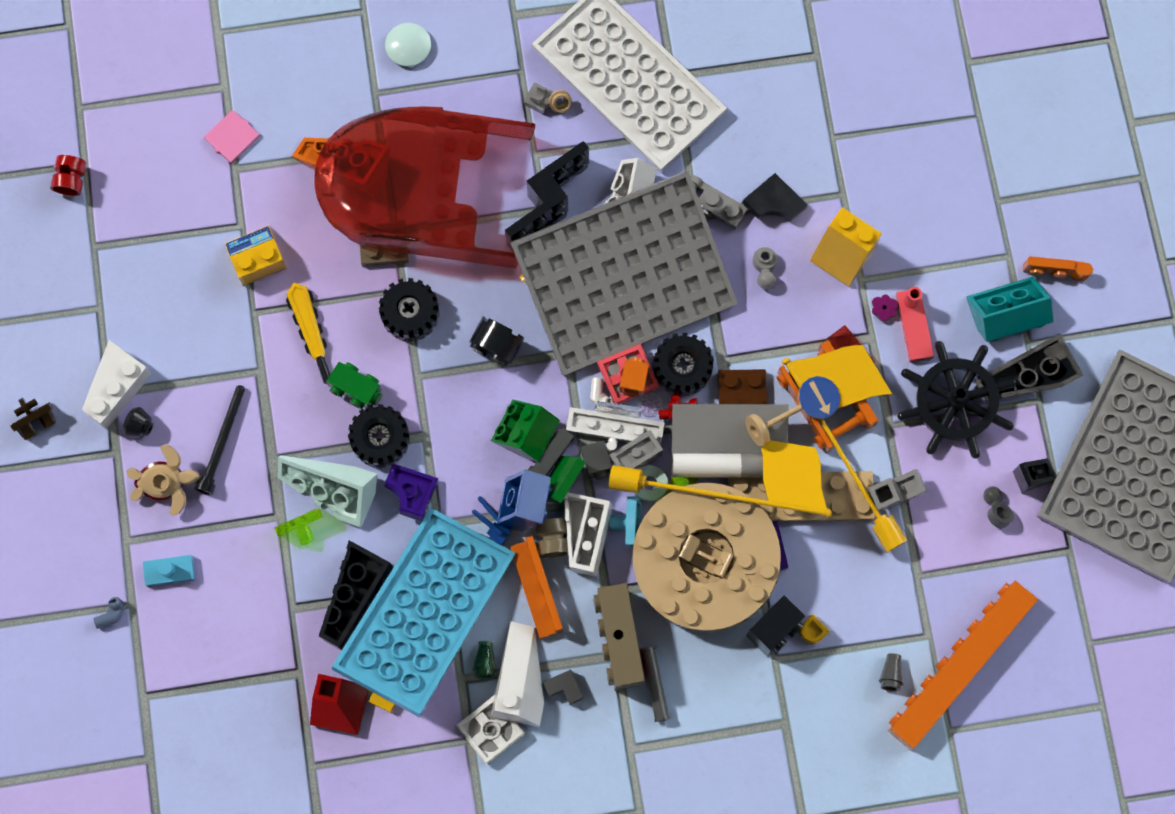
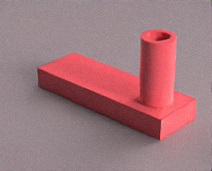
M912 287L907 291L897 292L896 299L909 362L933 359L934 354L921 289Z

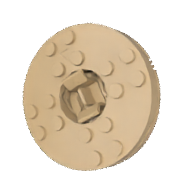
M697 483L684 486L751 498L738 489L722 484ZM674 490L657 501L647 512L638 528L634 541L633 567L637 583L650 605L668 621L694 631H722L733 628L750 619L770 598L780 573L781 551L777 532L771 519L759 504Z

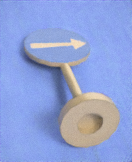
M815 376L807 379L801 385L798 392L800 405L767 422H764L757 414H751L745 418V425L750 437L760 447L767 445L770 441L768 428L801 410L816 419L830 417L837 411L840 404L838 388L831 380L825 377Z

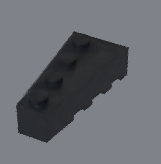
M350 540L346 547L345 558L340 566L341 571L337 584L333 588L331 603L328 605L319 633V637L340 651L346 645L394 568L387 560Z

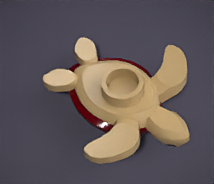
M165 444L160 448L167 462H153L141 471L136 468H129L126 470V473L130 479L135 480L134 485L137 488L131 492L130 499L132 501L141 499L143 495L157 501L167 500L172 497L170 515L174 516L180 514L186 505L187 499L182 489L183 484L191 485L200 478V475L194 470L181 471L179 469L181 464L179 453L172 446Z

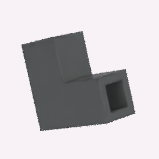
M571 669L543 682L549 697L564 692L569 705L584 699Z

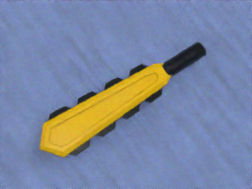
M293 283L287 292V305L290 310L294 311L292 317L295 325L300 326L298 332L301 339L306 341L304 347L307 354H310L316 360L323 383L327 384L326 381L330 376L325 359L327 344L326 340L321 338L323 330L321 324L317 323L319 317L317 309L312 306L314 302L312 292L306 286Z

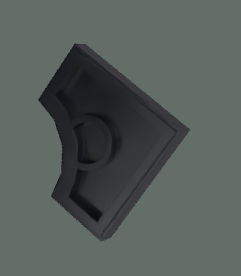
M776 173L742 201V204L757 219L765 215H778L790 222L808 206Z

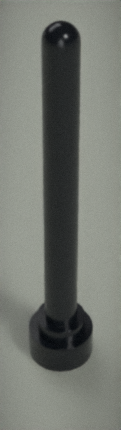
M238 385L235 388L205 474L195 484L194 489L200 493L213 495L215 489V480L213 478L245 392V388L242 385Z

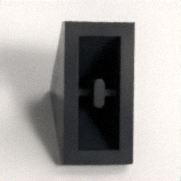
M1048 458L1021 463L1013 470L1021 493L1052 483L1056 478Z

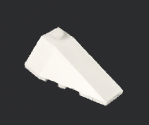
M511 621L491 717L540 727L544 696L535 627Z

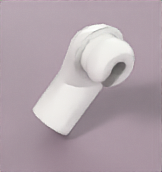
M592 378L590 399L600 410L607 411L613 407L614 401L612 397H608L602 392L604 379Z

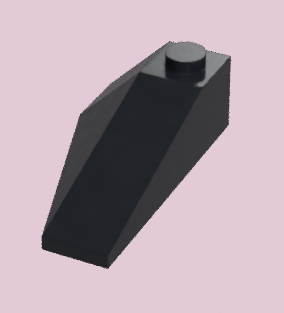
M1060 333L989 372L996 383L1010 378L1017 380L1015 387L999 392V399L1060 388L1083 376L1073 354ZM979 378L974 380L978 388L984 387ZM988 395L984 396L986 401H988Z

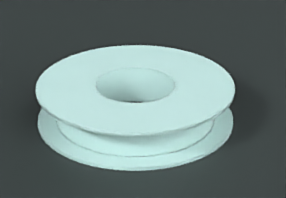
M647 465L640 468L643 470V475H646V478L651 477L656 482L668 484L666 474L659 467ZM656 487L653 490H647L644 488V490L640 489L639 494H634L642 501L655 502L665 495L667 489Z

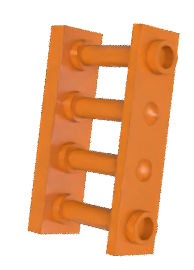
M829 340L820 344L818 356L835 350ZM783 365L778 369L777 380L783 389L787 388L798 406L800 405L798 401L799 390L793 382L790 372H787ZM866 399L851 404L856 411L855 417L830 430L835 439L858 425H864L867 430L876 426L879 420ZM801 410V413L815 434L814 440L819 449H824L826 453H829L833 445L819 424V420L810 417Z

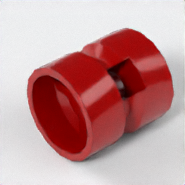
M71 155L56 156L54 165L56 174L52 175L50 189L62 195L79 196L83 185V180L80 178L85 175L86 161Z

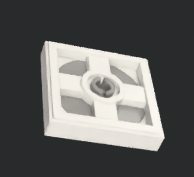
M495 695L456 725L486 765L525 735L517 722L491 717Z

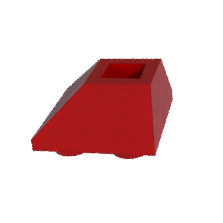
M318 674L312 697L310 725L359 735L369 690L349 680Z

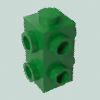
M338 362L326 381L330 387L329 391L340 398L344 395L351 399L350 403L358 409L363 407L369 409L368 406L370 405L376 406L383 395L381 393V386L378 384L379 380L370 374L366 376L358 372L359 369L349 362H346V364Z

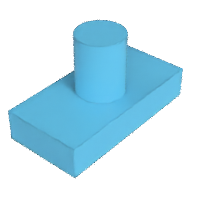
M627 496L626 515L610 516V529L626 530L625 545L633 549L636 533L641 524L642 500L637 496Z
M192 555L143 561L144 580L147 587L195 580Z

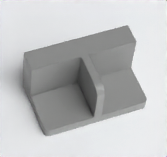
M651 430L611 453L609 457L614 465L640 469L661 457L663 449Z

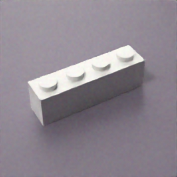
M640 158L621 160L611 186L613 190L612 196L605 201V204L653 185L657 168Z

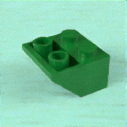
M512 399L491 441L523 458L539 462L560 419L542 406Z

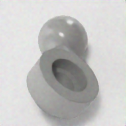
M767 247L759 248L753 256V266L761 272L757 279L758 285L765 290L773 288L776 284V276L771 270L776 265L777 256L772 249ZM767 256L769 259L763 260L761 257Z

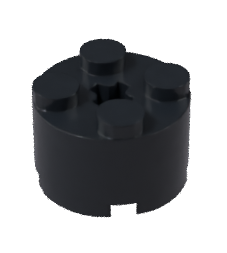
M482 316L469 342L471 343L470 347L476 353L484 357L488 353L496 363L507 367L508 363L512 364L525 338L520 334L518 336L512 334V329L490 318L487 320L486 317Z

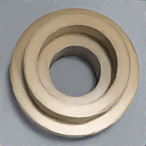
M557 90L550 95L548 102L554 112L563 113L570 108L572 99L567 91ZM559 98H563L561 103H556Z

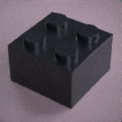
M784 595L749 630L746 637L766 656L771 652L776 655L787 643L785 638L788 635L793 638L805 625L802 622L805 615Z

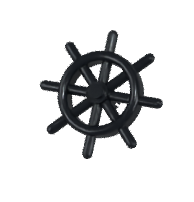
M937 341L935 349L940 362L931 367L924 376L909 369L901 371L902 377L919 386L916 394L917 407L898 413L897 417L900 421H905L920 416L925 426L934 433L926 448L928 454L933 455L936 452L942 438L958 441L966 440L971 457L977 459L980 457V451L975 436L986 430L991 423L1008 431L1014 429V424L997 415L999 407V392L1015 387L1017 380L1010 378L995 382L992 375L981 366L988 352L986 345L979 347L971 361L962 358L949 359L944 343ZM953 370L967 371L959 386L957 385ZM944 373L949 390L932 381L938 375ZM975 376L984 384V387L968 391ZM929 390L945 399L927 404V391ZM988 395V408L985 409L971 400ZM947 408L940 423L931 415V412ZM966 410L982 417V420L971 427ZM956 412L962 429L948 428Z

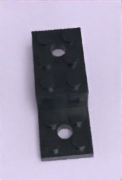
M584 141L526 181L527 196L536 208L505 229L506 244L511 251L513 249L510 242L547 228L554 221L560 222L567 216L568 196L561 187L569 181V177L575 173L581 174L587 169L589 164V147Z

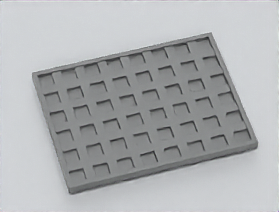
M688 171L510 242L563 376L738 304Z

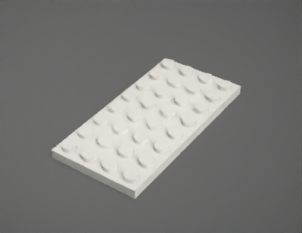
M579 0L532 43V48L660 172L727 111V108L615 0Z

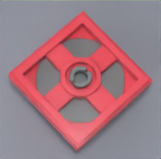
M641 344L597 362L615 406L640 397L620 392L625 359L640 358L649 364L644 394L660 388Z

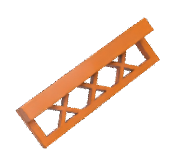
M533 536L527 537L525 542L510 546V549L516 553L514 561L541 640L562 633L563 627Z

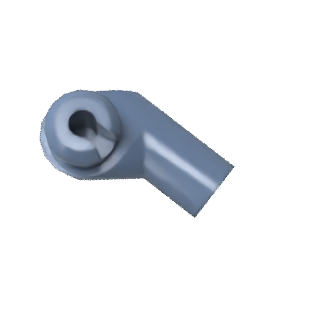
M113 597L109 600V608L106 614L93 618L97 629L115 624L120 620L125 605L119 597Z

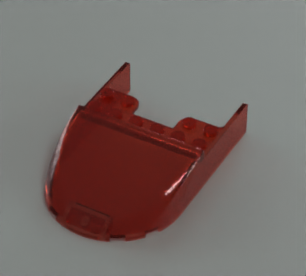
M431 106L393 108L367 114L343 125L323 146L316 162L314 175L317 201L328 222L345 235L347 239L359 245L379 250L517 268L518 262L513 252L484 249L475 246L477 212L470 205L455 203L460 159L470 161L481 159L486 149L487 134L532 140L536 124L443 110V107Z

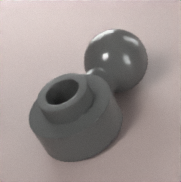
M995 486L988 487L983 493L984 501L992 506L987 513L988 519L995 527L1006 528L1013 521V512L1007 505L1001 503L1003 498L1002 491Z

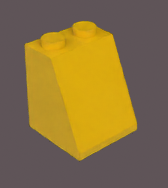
M842 207L828 226L810 262L849 287L875 251L882 233Z

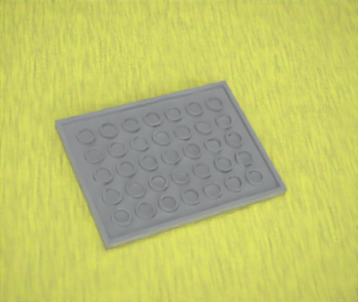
M1119 349L1036 517L1167 584L1172 582L1175 575V376Z

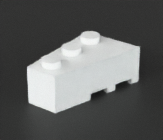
M568 492L564 498L569 567L575 573L597 577L613 506L607 500Z

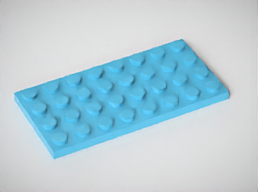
M430 508L332 665V670L420 717L516 553Z

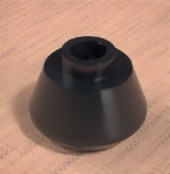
M141 407L131 409L123 423L122 431L124 435L130 438L148 436L153 428L152 418Z

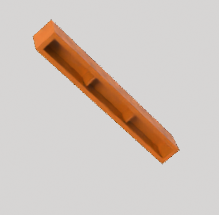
M1016 580L1010 585L1006 582L997 592L1000 596L995 603L990 601L982 610V613L985 614L980 621L975 619L966 629L969 632L966 638L963 640L960 637L951 647L954 651L949 658L944 656L935 666L938 669L933 677L928 675L920 684L923 688L918 695L913 693L904 703L907 706L902 714L897 712L888 722L891 725L888 732L909 750L917 746L1038 601L1033 594Z

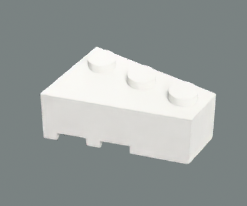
M109 340L82 410L107 430L152 375L147 367Z

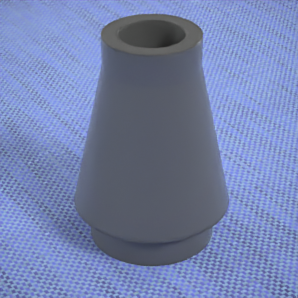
M887 654L879 679L881 689L891 692L900 691L903 685L901 655Z

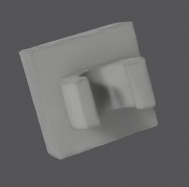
M534 82L523 104L544 115L549 107L548 101L553 91Z

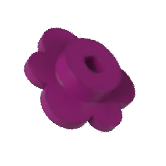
M885 294L872 300V314L878 315L880 321H887L889 317L896 316L895 309L898 307V302L895 299H890Z

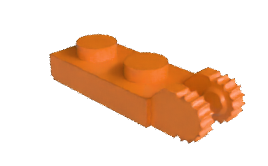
M1029 256L1023 263V272H1029L1032 276H1043L1044 274H1053L1055 278H1067L1070 276L1074 281L1087 280L1094 270L1090 263L1075 260Z

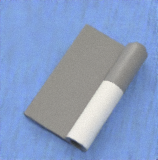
M672 404V477L763 478L761 447L750 437L745 425V418L751 414H757L764 422H767L788 411L789 405ZM788 418L768 428L770 440L788 443Z

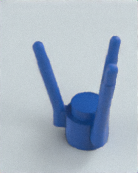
M479 496V502L497 522V513ZM472 510V514L490 528L487 532L490 537L487 538L500 546L503 545L512 531L505 526L496 525V522L493 524L478 511Z

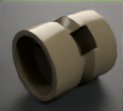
M545 519L541 525L536 526V535L541 539L537 544L539 557L553 558L568 555L567 539L564 538L567 534L565 519Z

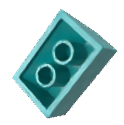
M1034 277L966 296L977 330L986 342L997 341L1002 337L1020 334L1023 331L1040 328L1054 322L1051 297Z

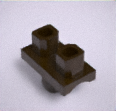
M22 397L18 400L21 407L14 410V413L17 417L23 413L27 415L10 426L14 432L17 430L24 440H27L37 434L30 423L38 418L44 428L56 423L52 412L53 406L48 402L32 412L31 409L37 406L38 402L35 398L26 402Z

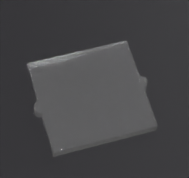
M598 401L594 409L597 412L634 418L641 417L639 407Z

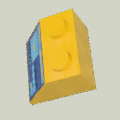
M269 225L225 243L230 259L243 286L287 268Z

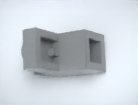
M914 469L895 479L888 478L868 488L878 510L896 507L908 502L907 500L927 492L918 469Z

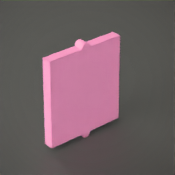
M232 110L204 136V139L215 148L216 153H220L230 163H233L260 137V134L249 125L248 120L242 119Z

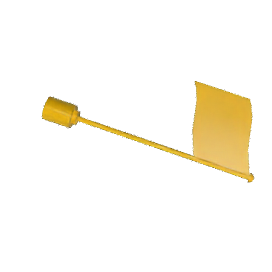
M863 345L842 347L813 358L794 361L784 358L782 360V365H786L799 389L807 379L815 376L831 380L838 388L840 394L838 408L875 396L893 395ZM818 419L876 515L877 519L874 520L875 525L872 529L886 553L907 542L908 540L893 515L890 517L886 514L881 516L824 419Z
M772 440L767 445L761 447L763 483L768 501L647 481L646 475H643V470L617 465L612 466L609 477V489L639 494L640 489L644 490L645 485L825 515L826 518H830L832 515V511L827 509L821 486V463L815 447Z

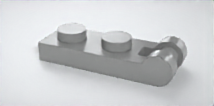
M692 175L691 180L695 191L698 189L703 192L700 198L698 197L700 203H703V209H706L709 212L708 214L736 230L748 209L741 203L703 182L701 178Z

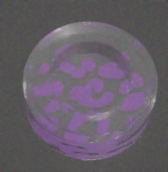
M645 393L638 401L639 412L648 418L657 416L662 408V401L655 393Z

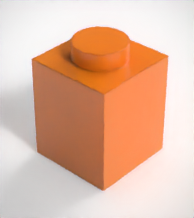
M635 357L631 358V360L625 359L620 383L621 393L643 397L649 370V364L645 363V360Z

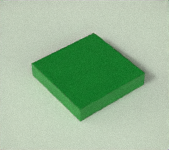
M561 456L549 476L551 477V494L546 502L562 503L586 462L580 457Z

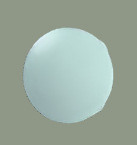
M403 23L397 25L388 33L385 40V49L389 58L396 64L415 68L428 56L431 49V40L423 27L414 23Z

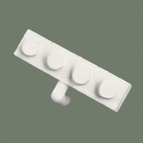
M570 407L566 431L608 439L607 452L610 455L616 451L618 441L631 442L651 430L661 446L665 422Z

